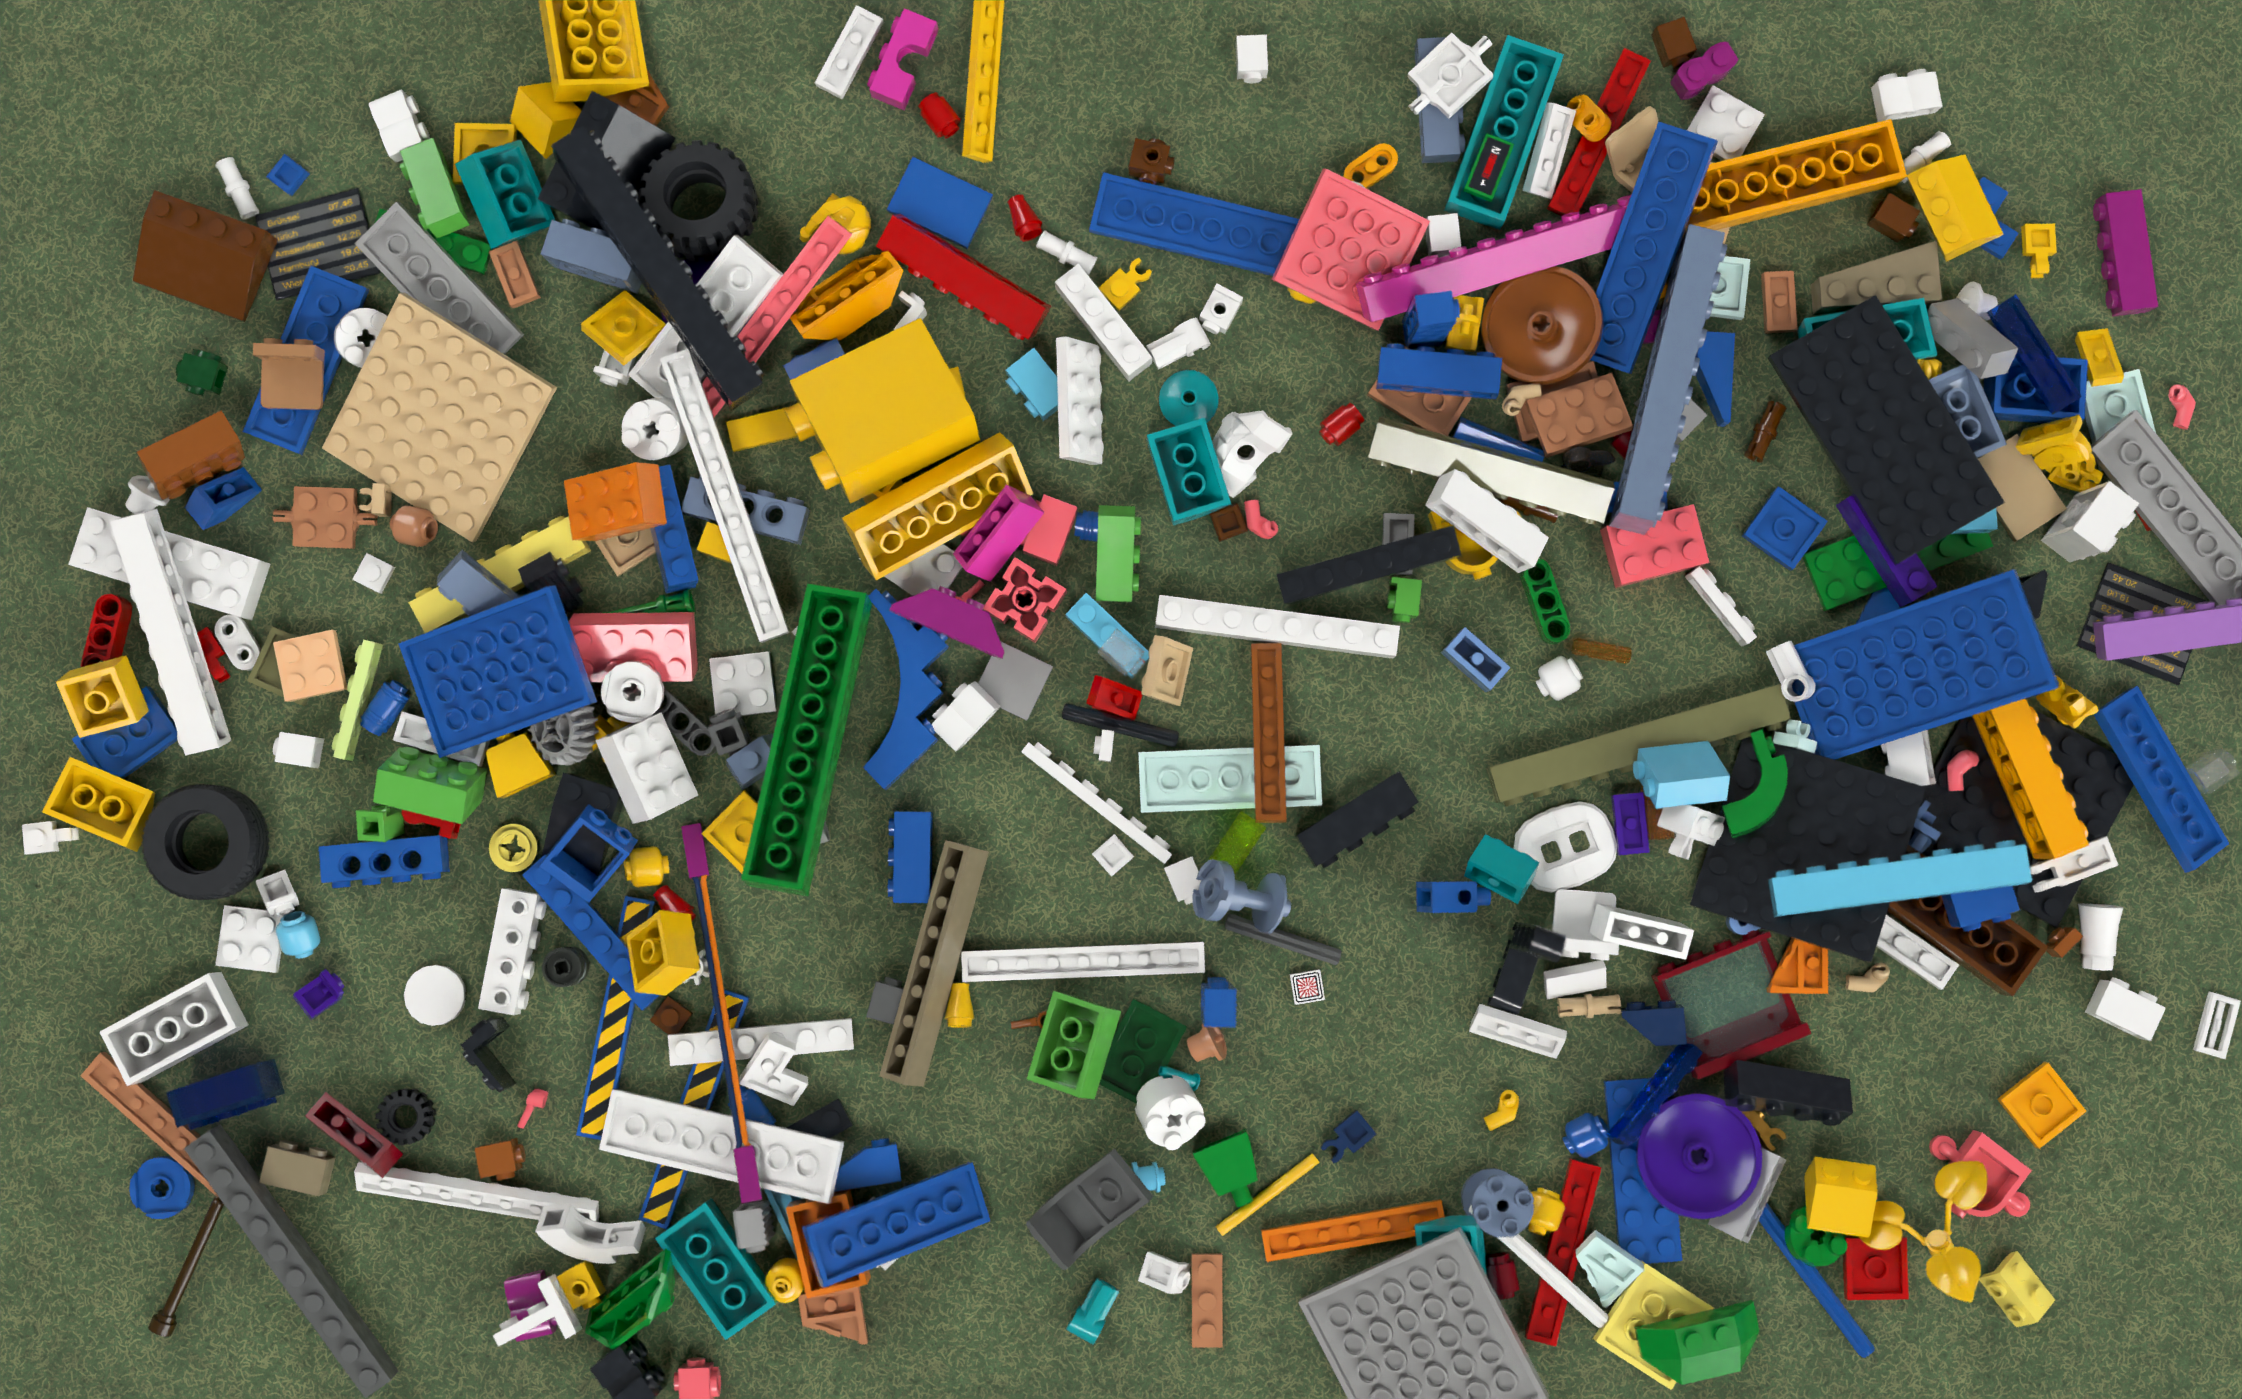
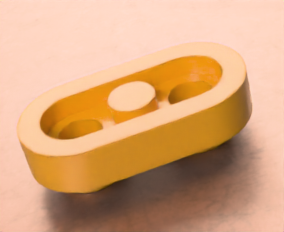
M1577 95L1568 102L1566 107L1576 110L1572 125L1588 141H1599L1607 135L1611 128V120L1587 95Z
M1378 144L1349 163L1345 168L1343 177L1354 181L1352 176L1355 173H1360L1363 176V181L1358 183L1369 189L1394 171L1398 162V154L1391 145ZM1378 157H1385L1388 163L1384 166L1377 163Z

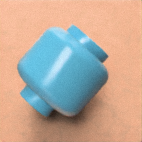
M295 911L284 915L280 920L281 922L276 926V935L281 951L298 959L312 955L313 949L321 942L314 917L305 914L303 911Z

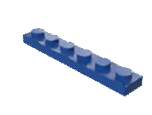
M544 855L522 876L642 1011L645 1010L660 995L635 992L628 945L590 902L588 903L539 867L547 856Z

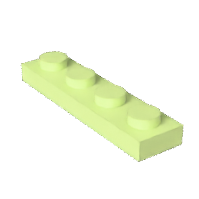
M363 640L362 645H359L356 650L355 662L357 666L355 674H352L348 681L347 691L350 693L347 704H344L340 711V721H342L340 732L335 734L332 742L333 757L353 761L362 728L360 725L362 721L361 715L368 705L383 644Z

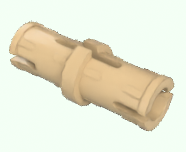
M1584 994V997L1557 998L1559 1018L1583 1015L1586 1018H1593L1594 1015L1621 1013V1009L1618 1008L1621 1007L1618 994L1593 997L1591 994Z

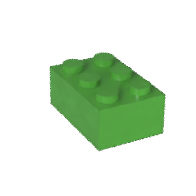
M400 747L377 769L373 802L463 824L482 802L487 769L478 767L473 762H457L449 760L446 756L439 758L438 754L429 755L421 753L413 747Z
M1053 991L1027 1080L1079 1098L1095 1099L1121 1011L1071 994Z

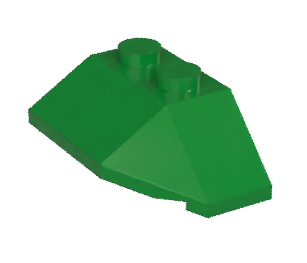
M664 1249L601 1299L599 1303L591 1307L585 1333L608 1348L615 1350L640 1329L647 1327L659 1314L669 1310L675 1298L673 1295L675 1275L671 1251Z
M1752 1300L1634 1327L1640 1357L1681 1385L1741 1371L1760 1332L1754 1301Z

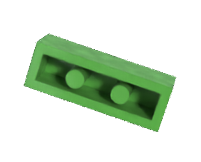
M432 137L400 150L403 159L400 168L406 180L411 181L412 187L409 188V193L415 205L420 206L422 212L418 213V218L424 230L430 229L436 238H440L469 226L470 224L453 182L449 166L442 149Z
M1099 505L1096 601L1132 602V591L1138 592L1139 574L1133 573V563L1139 564L1140 545H1134V535H1140L1141 517H1135V506Z

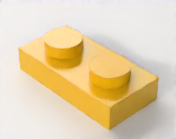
M2108 328L2077 332L2075 341L2081 359L2088 360L2087 376L2091 387L2122 383L2124 373Z

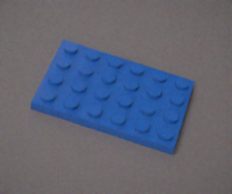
M556 585L548 586L398 643L439 758L597 702Z

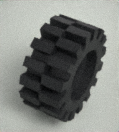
M406 1088L392 1092V1094L383 1098L384 1102L378 1106L380 1111L375 1116V1119H379V1123L376 1124L377 1129L381 1128L383 1131L381 1135L388 1137L391 1143L397 1142L398 1145L412 1144L422 1140L431 1132L430 1128L435 1124L433 1116L436 1115V1110L432 1109V1100H428L426 1098L428 1095L424 1092H418L417 1089ZM402 1105L413 1107L417 1113L416 1123L411 1128H403L396 1122V1111Z

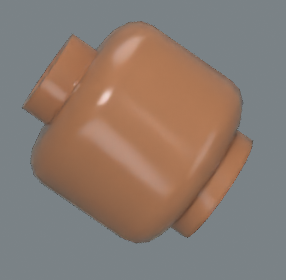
M403 506L391 517L390 529L395 540L399 543L424 547L436 537L438 523L434 519L432 512L427 509Z

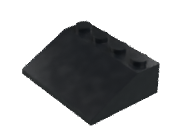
M591 91L572 129L574 131L583 125L588 133L592 130L596 133L603 144L601 148L604 151V156L606 158L611 156L621 170L619 173L622 177L621 180L624 184L630 182L638 196L639 189L643 188L641 184L643 174L650 173L648 165L653 159L659 161L661 159L660 153L668 149L670 151L676 139L594 91ZM556 162L538 200L590 228L605 231Z

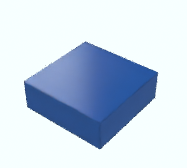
M284 154L266 177L292 197L310 173Z

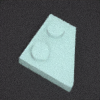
M1594 1230L1576 1249V1257L1581 1267L1586 1270L1587 1278L1592 1287H1595L1600 1297V1302L1605 1308L1644 1271V1263L1597 1230Z

